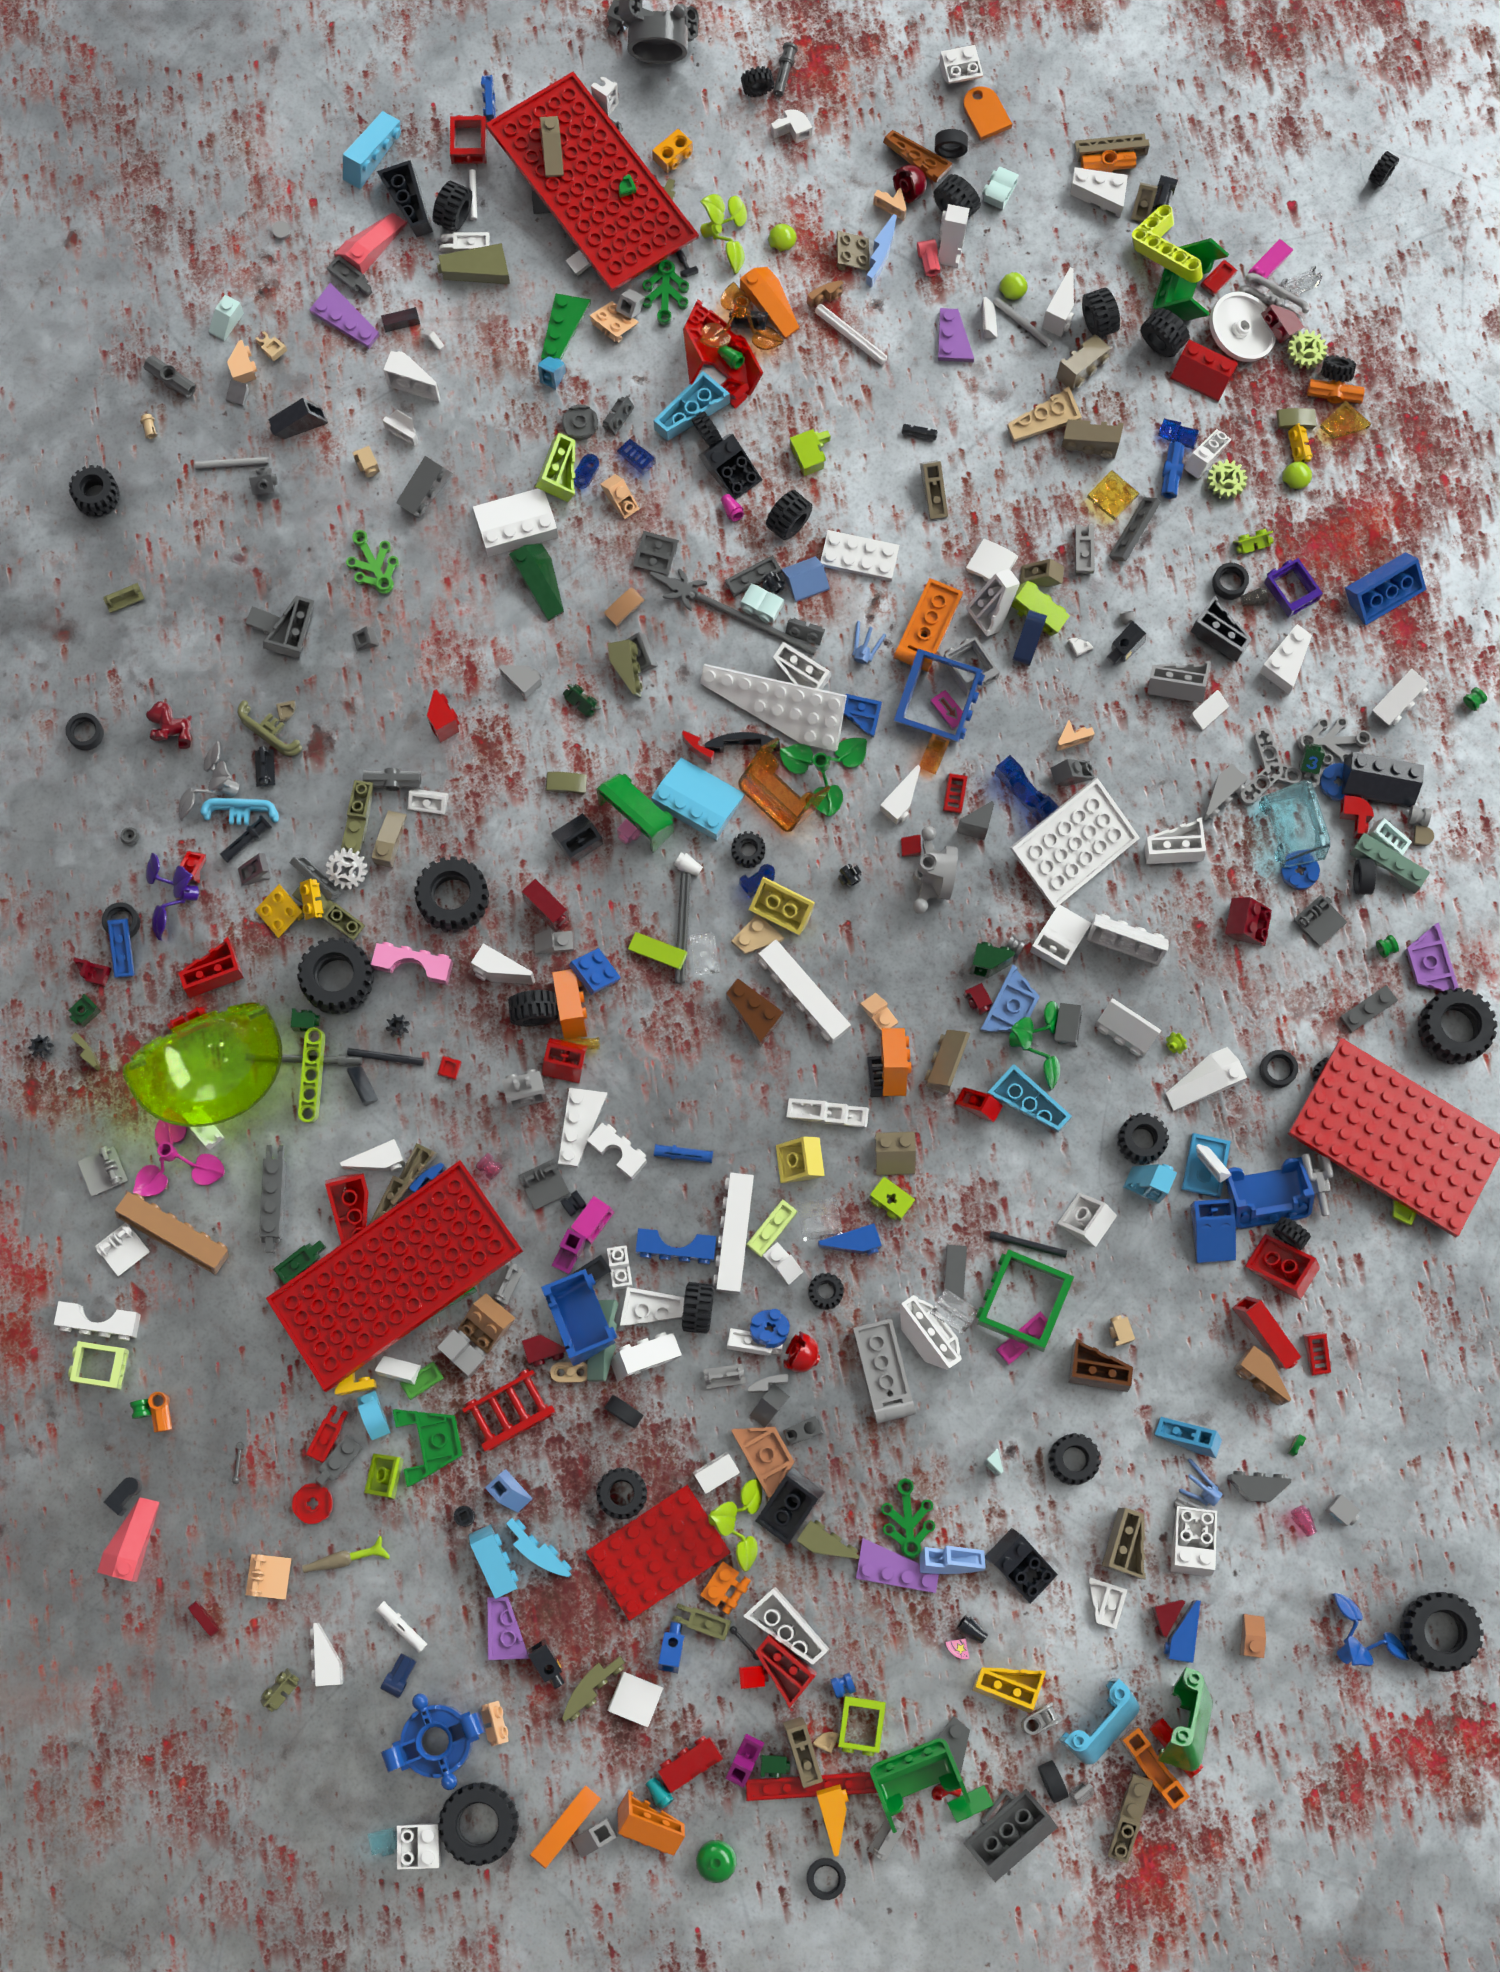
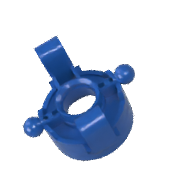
M421 1693L417 1694L412 1700V1705L417 1711L405 1723L401 1733V1740L392 1743V1748L381 1752L388 1772L401 1768L402 1771L411 1768L416 1773L425 1777H442V1787L446 1790H452L457 1785V1778L452 1773L465 1764L472 1751L473 1742L480 1739L478 1735L486 1732L479 1712L470 1714L469 1711L462 1714L457 1709L447 1705L428 1706L427 1696ZM433 1727L444 1730L449 1740L445 1752L436 1756L427 1753L422 1744L423 1735Z

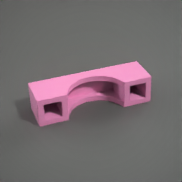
M388 942L376 943L371 962L373 970L393 973L398 966L404 963H416L426 970L429 982L448 985L453 966L449 956L444 954H438V956L431 955L426 950L416 952L407 946H401V948L393 947L394 945Z

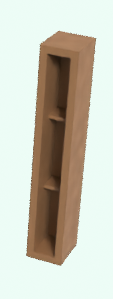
M127 1192L115 1209L118 1219L212 1274L216 1275L229 1257L226 1245L219 1241L217 1243L214 1242L204 1232L199 1233L195 1231L194 1227L189 1223L178 1221L177 1217L172 1213L168 1212L166 1214L155 1203L149 1204L144 1201L145 1199L141 1195Z

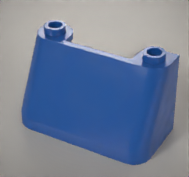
M1302 1157L1286 1159L1280 1170L1244 1175L1241 1168L1232 1167L1228 1169L1231 1176L1225 1179L1229 1199L1234 1201L1237 1228L1274 1224L1282 1216L1287 1219L1298 1220L1306 1218L1312 1213L1315 1193L1303 1165Z
M586 1269L541 1287L573 1366L586 1361L615 1343L614 1339L617 1338L614 1328H609L593 1289V1285H596L592 1273L588 1275Z

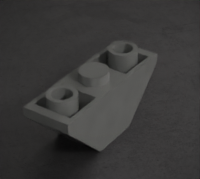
M1233 1471V1474L1227 1477V1480L1244 1499L1251 1502H1271L1291 1483V1479L1286 1478L1285 1474H1273V1477H1266V1473L1254 1472L1253 1476L1245 1475L1246 1472Z

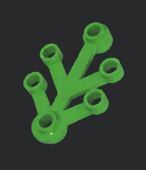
M363 530L355 531L352 535L354 544L361 547L368 563L357 560L355 557H349L346 560V564L349 569L359 568L373 572L376 578L365 576L363 572H357L354 575L355 582L359 585L364 583L373 585L381 594L390 593L394 587L391 577L394 569L399 566L398 558L391 556L387 560L388 567L385 574L383 575L381 571L385 556L391 551L390 543L388 541L380 543V550L375 560L367 544L368 537L366 532ZM359 538H364L362 542H358ZM384 545H388L387 549H382ZM392 560H395V564H390ZM355 561V564L350 565L349 562ZM359 576L363 577L362 580H357ZM384 583L388 584L385 588L381 587Z

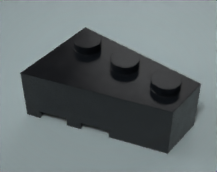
M1214 596L1195 621L1190 632L1237 662L1247 649L1252 638L1238 622L1231 618L1230 612L1224 609L1219 604V599Z

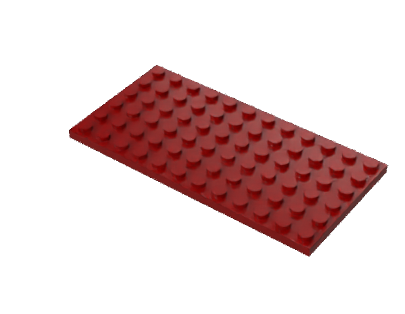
M574 71L486 123L488 131L611 292L699 238L697 231ZM558 116L564 176H545L539 131L540 117ZM630 174L637 191L620 198L618 192L619 185L623 178Z
M459 1160L269 1295L266 1300L323 1391L328 1392L522 1253L523 1250L463 1162Z

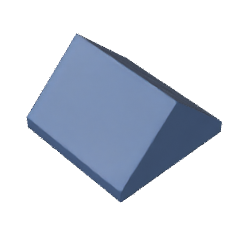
M816 556L782 569L795 602L830 589L824 566Z

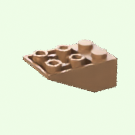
M1256 1346L1247 1349L1233 1368L1237 1371L1236 1375L1245 1381L1248 1379L1253 1383L1252 1387L1258 1392H1265L1269 1395L1268 1399L1274 1404L1283 1405L1290 1402L1291 1398L1271 1358Z

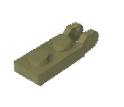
M679 1603L677 1604L676 1608L684 1612H690L691 1615L689 1621L677 1615H673L672 1620L685 1624L688 1628L725 1641L732 1621L694 1607L690 1608Z

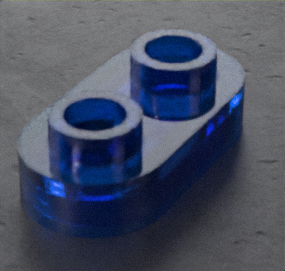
M585 455L574 472V485L577 488H587L599 470L600 463L596 455Z

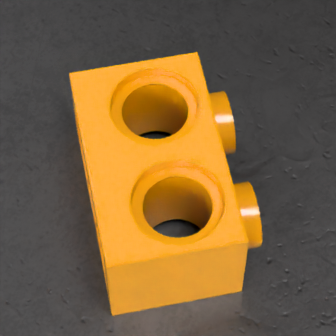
M677 129L652 150L653 160L668 173L676 169L682 160L691 156L693 142Z

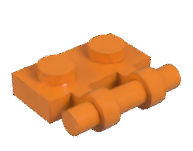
M722 1561L700 1596L716 1607L722 1600L726 1603L722 1611L729 1615L732 1609L737 1607V1601L741 1595L747 1592V1586L751 1580L744 1576L742 1581L738 1582L735 1579L740 1572ZM733 1585L736 1587V1590L729 1598L725 1594L730 1586Z

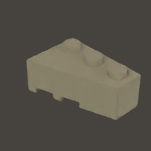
M1068 419L1061 447L1070 451L1078 450L1088 455L1096 454L1106 459H1115L1124 423L1112 426L1107 425V422L1101 421V425L1090 424L1091 421Z

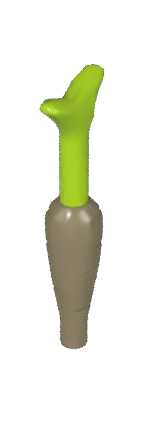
M379 1536L375 1544L370 1548L352 1553L347 1550L339 1551L310 1564L302 1565L304 1573L349 1566L353 1560L371 1555L389 1559L390 1556L382 1547V1537Z

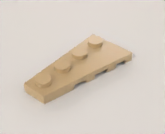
M1068 386L1061 393L1053 395L1048 401L1043 404L1040 403L1035 409L1024 413L1008 423L1007 428L1014 443L1066 426L1068 419L1081 420L1082 416Z

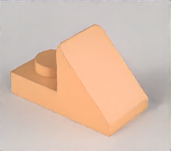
M901 188L898 189L893 198L886 192L876 191L873 204L892 215H897V218L904 221L906 218V205Z
M1068 720L1056 746L1057 751L1093 740L1095 735L1093 728L1086 729V727H1083L1074 733L1071 722Z
M874 993L860 1003L880 1032L882 1028H893L898 1024L897 1019L887 1007L888 1003L877 993Z

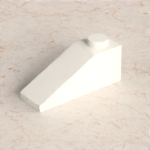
M919 765L909 773L880 805L879 811L896 825L900 821L904 822L910 815L909 809L920 772Z
M393 1139L344 1160L340 1164L346 1170H391V1172L401 1169L405 1161L397 1142Z

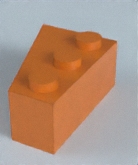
M572 969L552 972L564 1041L587 1037L584 1019H588L586 1007L582 1008L581 1004L585 1002L583 991L579 992V987H582L581 981Z
M882 1028L883 1096H906L907 1076L911 1074V1062L907 1061L910 1060V1049H906V1047H909V1036H905V1028Z
M628 1789L617 1808L618 1834L624 1838L638 1841L644 1846H650L662 1853L674 1856L685 1838L684 1823L663 1810L659 1813L649 1807L650 1802L647 1800L641 1802L633 1797L634 1792Z

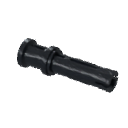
M260 815L259 819L251 826L248 825L247 831L222 851L220 855L228 863L254 839L258 840L260 835L267 829H271L272 826Z

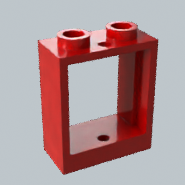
M450 116L451 164H487L486 116ZM456 128H481V148H455Z

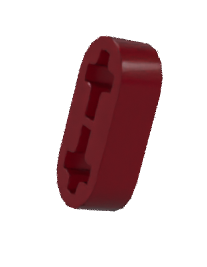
M197 1600L188 1607L192 1615L210 1637H213L220 1631L218 1625Z

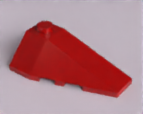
M364 1173L344 1175L325 1181L341 1244L364 1229L367 1224L369 1192Z

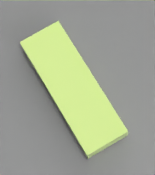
M782 1199L746 1246L759 1257H762L798 1211Z

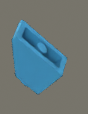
M549 356L539 362L540 383L556 390L566 373L565 363L558 358Z

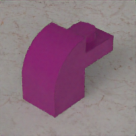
M568 1228L551 1266L570 1275L583 1251L586 1237Z
M746 1734L725 1779L744 1788L764 1742Z

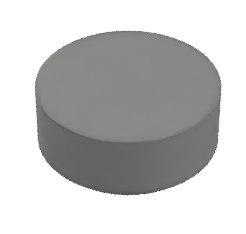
M278 221L272 227L273 235L278 240H285L291 234L289 224L284 221Z

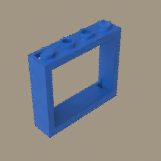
M918 649L894 721L960 742V739H964L967 729L964 728L966 721L970 722L973 711L970 710L972 703L976 704L979 696L977 692L978 686H982L985 678L983 670ZM925 658L975 674L955 735L905 718Z

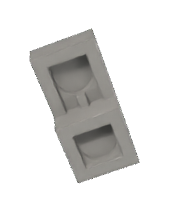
M788 1374L759 1380L748 1387V1393H767L768 1385L788 1384Z

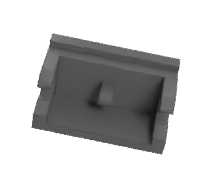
M1060 1003L1054 1039L1058 1041V1044L1077 1047L1083 1012L1081 1005Z

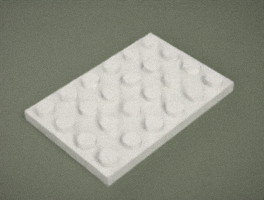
M1094 778L1012 845L1010 850L1052 908H1056L1139 840L1140 837L1099 779Z

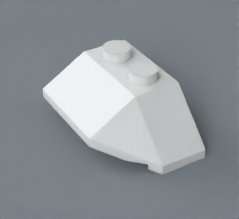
M914 1295L899 1305L901 1330L925 1362L948 1370L962 1360L957 1336L933 1305L918 1299Z

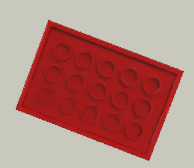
M688 1484L586 1551L629 1621L731 1554L716 1528L710 1525L709 1517Z

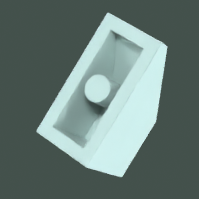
M224 295L215 308L209 329L210 334L223 341L227 339L244 314L240 302Z

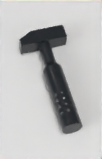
M682 249L677 251L676 255L685 270L680 271L681 277L697 274V266L689 268Z

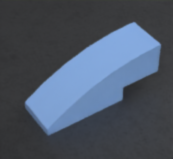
M946 1546L944 1549L924 1547L919 1554L920 1573L962 1574L984 1571L986 1569L984 1550Z

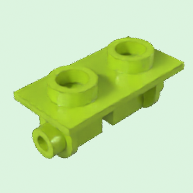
M1265 528L1255 531L1256 535L1249 536V534L1238 536L1239 540L1233 541V543H1238L1239 545L1236 547L1237 553L1243 555L1255 551L1254 543H1256L1257 549L1270 547L1274 540L1272 536L1269 537V534L1273 533V531H1266Z

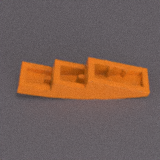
M585 1785L530 1856L546 1869L601 1798Z

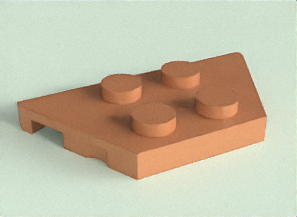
M775 1427L732 1429L731 1432L768 1498H771L795 1463Z

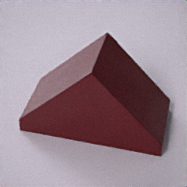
M1176 1600L1152 1607L1161 1637L1167 1638L1186 1601Z

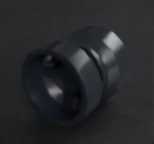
M577 1190L572 1192L569 1198H564L560 1201L570 1217L575 1215L577 1210L584 1209L587 1206Z
M460 1506L454 1512V1521L462 1527H468L475 1521V1512L468 1506Z

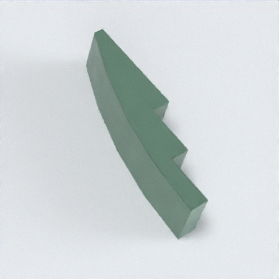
M598 1300L609 1328L613 1327L616 1331L617 1324L614 1322L619 1303L616 1300ZM615 1344L588 1359L587 1380L589 1382L606 1381L616 1348Z

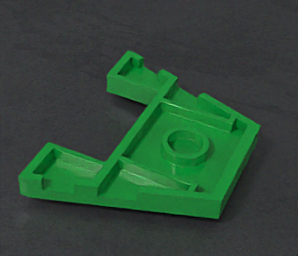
M393 1409L396 1428L417 1424L424 1465L404 1469L407 1487L415 1485L463 1456L455 1415Z

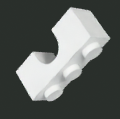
M601 1123L587 1139V1143L602 1156L611 1148L619 1149L622 1152V1158L616 1165L617 1169L633 1180L647 1164L646 1155L638 1148L634 1150L630 1146L632 1143L624 1136L620 1138L616 1135L617 1131L610 1124L604 1125Z

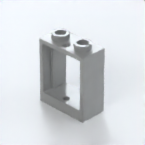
M975 636L972 639L967 638L963 640L960 646L956 648L951 647L946 650L944 657L954 660L973 649L987 672L983 673L985 678L982 686H978V691L997 680L1000 672ZM946 665L967 697L973 680L966 683L957 668Z

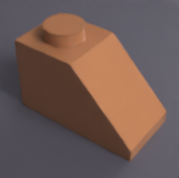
M1243 1614L1239 1655L1264 1658L1266 1645L1264 1617Z

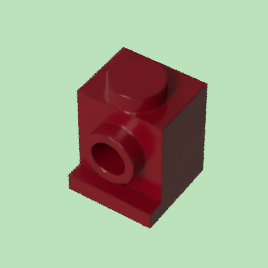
M982 983L964 991L963 996L964 998L969 997L968 1004L972 1010L975 1009L980 1015L990 1010L989 1008L993 1002Z

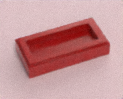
M1224 259L1203 280L1200 286L1214 297L1236 275L1238 270Z

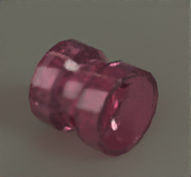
M487 1153L477 1163L476 1168L480 1172L484 1171L486 1177L492 1180L502 1170L503 1165L493 1161V1156Z

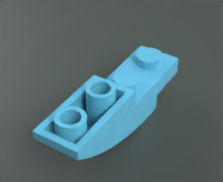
M512 1518L506 1523L519 1538L513 1545L530 1561L557 1575L565 1577L572 1575L569 1572L572 1569L565 1560L561 1562L556 1555L559 1553L551 1544L547 1546L544 1543L538 1548L539 1542L532 1534L528 1536L524 1532L526 1527L519 1519L515 1521Z

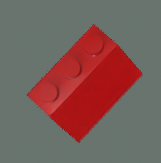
M1189 339L1170 379L1219 402L1238 363Z

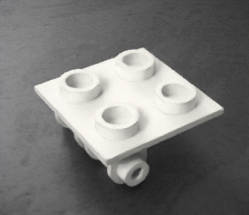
M127 1223L121 1225L95 1246L97 1252L103 1256L118 1277L150 1253L145 1244Z

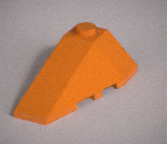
M768 267L753 268L740 278V290L760 312H768L767 320L785 339L799 330V325L781 283Z

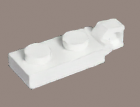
M730 1329L727 1349L760 1355H781L783 1344L776 1348H766V1345H758L753 1341L750 1331Z

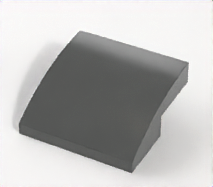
M643 531L633 566L669 575L679 540Z

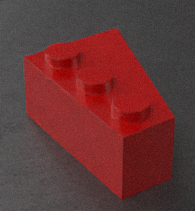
M226 937L223 940L224 942L216 948H211L208 951L209 953L200 960H195L178 973L183 989L189 998L244 978L234 946L229 937Z
M703 1735L694 1741L696 1746L690 1750L685 1747L677 1753L678 1758L673 1761L669 1758L659 1765L661 1769L658 1770V1773L670 1793L723 1759L710 1736L706 1738Z

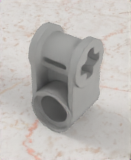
M1050 1702L1023 1718L1021 1721L1022 1731L1028 1735H1036L1060 1723L1062 1720L1055 1713L1052 1707L1054 1704ZM1030 1719L1036 1723L1034 1731L1027 1729L1026 1725Z

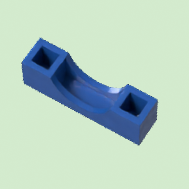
M638 1228L636 1254L644 1259L658 1256L659 1260L671 1261V1258H677L679 1262L690 1263V1260H697L698 1264L710 1265V1262H714L717 1237L697 1234L694 1240L687 1246L675 1248L668 1246L662 1241L658 1230Z

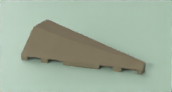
M416 1143L400 1177L398 1178L393 1175L369 1224L395 1207L409 1190L411 1184L424 1172L438 1153Z

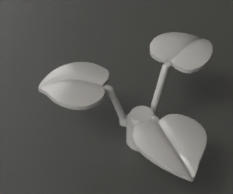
M218 741L209 750L204 760V770L208 772L211 769L213 771L208 786L209 790H193L188 788L181 797L178 810L181 821L191 810L195 801V794L210 793L222 796L224 793L234 797L239 790V783L230 780L231 776L227 771L225 762L220 761L215 767L220 756Z

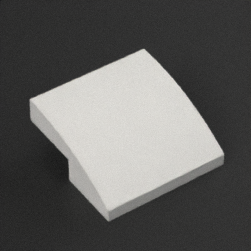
M983 539L968 563L966 570L969 573L983 577L984 581L988 582L995 573L1007 569L1011 570L1018 556L994 542Z
M622 1672L607 1711L648 1727L663 1687Z

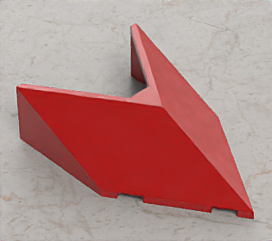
M697 299L683 328L689 384L693 385L702 366L707 364L714 366L729 379L746 382L749 389L745 393L751 396L763 375V371L747 340L741 334H734L729 324L712 310L703 307V303ZM724 344L742 353L744 363L740 368H730L718 354V349L721 345Z

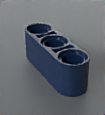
M1029 610L1012 660L1030 666L1047 615Z

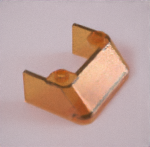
M775 738L760 747L740 777L738 785L740 790L783 831L791 832L820 805L831 788L827 786L816 794L807 792L802 797L793 791L775 773L779 767V762L771 752L780 740Z

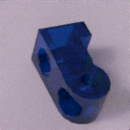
M764 864L751 877L748 878L745 874L739 878V884L751 898L756 894L763 877L774 881L775 869L772 865Z

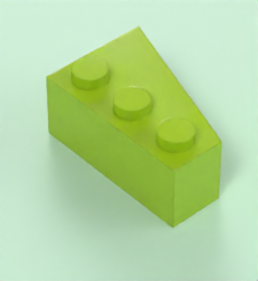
M561 433L555 436L535 485L536 488L566 502H569L575 495L574 439Z
M1029 581L1019 585L1011 607L1018 611L1017 615L1020 617L1023 615L1027 616L1029 610L1047 615L1042 631L1050 636L1057 634L1070 617L1066 613L1065 608L1055 604L1049 595L1043 594L1036 584Z

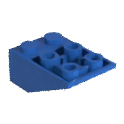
M1233 1199L1194 1201L1190 1207L1196 1262L1235 1261L1236 1220Z

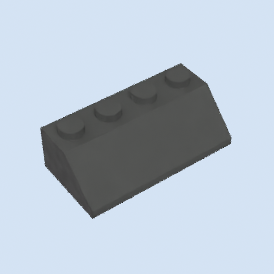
M1025 1789L964 1842V1845L992 1880L997 1882L1058 1827L1050 1815ZM1021 1802L1007 1821L1000 1826L999 1833L996 1835L991 1829L993 1827L996 1829L1010 1810Z

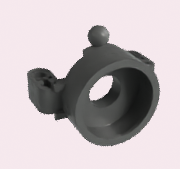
M619 0V16L624 21L622 26L628 28L627 50L632 57L654 64L674 63L686 57L688 42L698 36L699 14L695 7L689 6L686 8L684 4H677L673 11H650L642 8L643 0Z

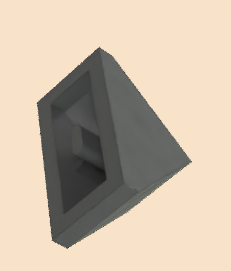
M774 1384L749 1416L765 1428L790 1396Z

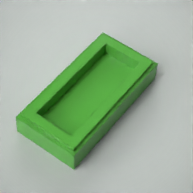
M433 1361L419 1370L415 1384L400 1382V1385L408 1398L412 1400L442 1381L444 1377Z

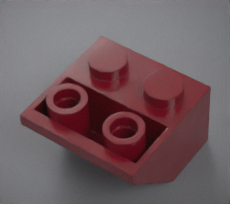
M1251 897L1232 898L1225 934L1237 941L1265 946L1272 910Z

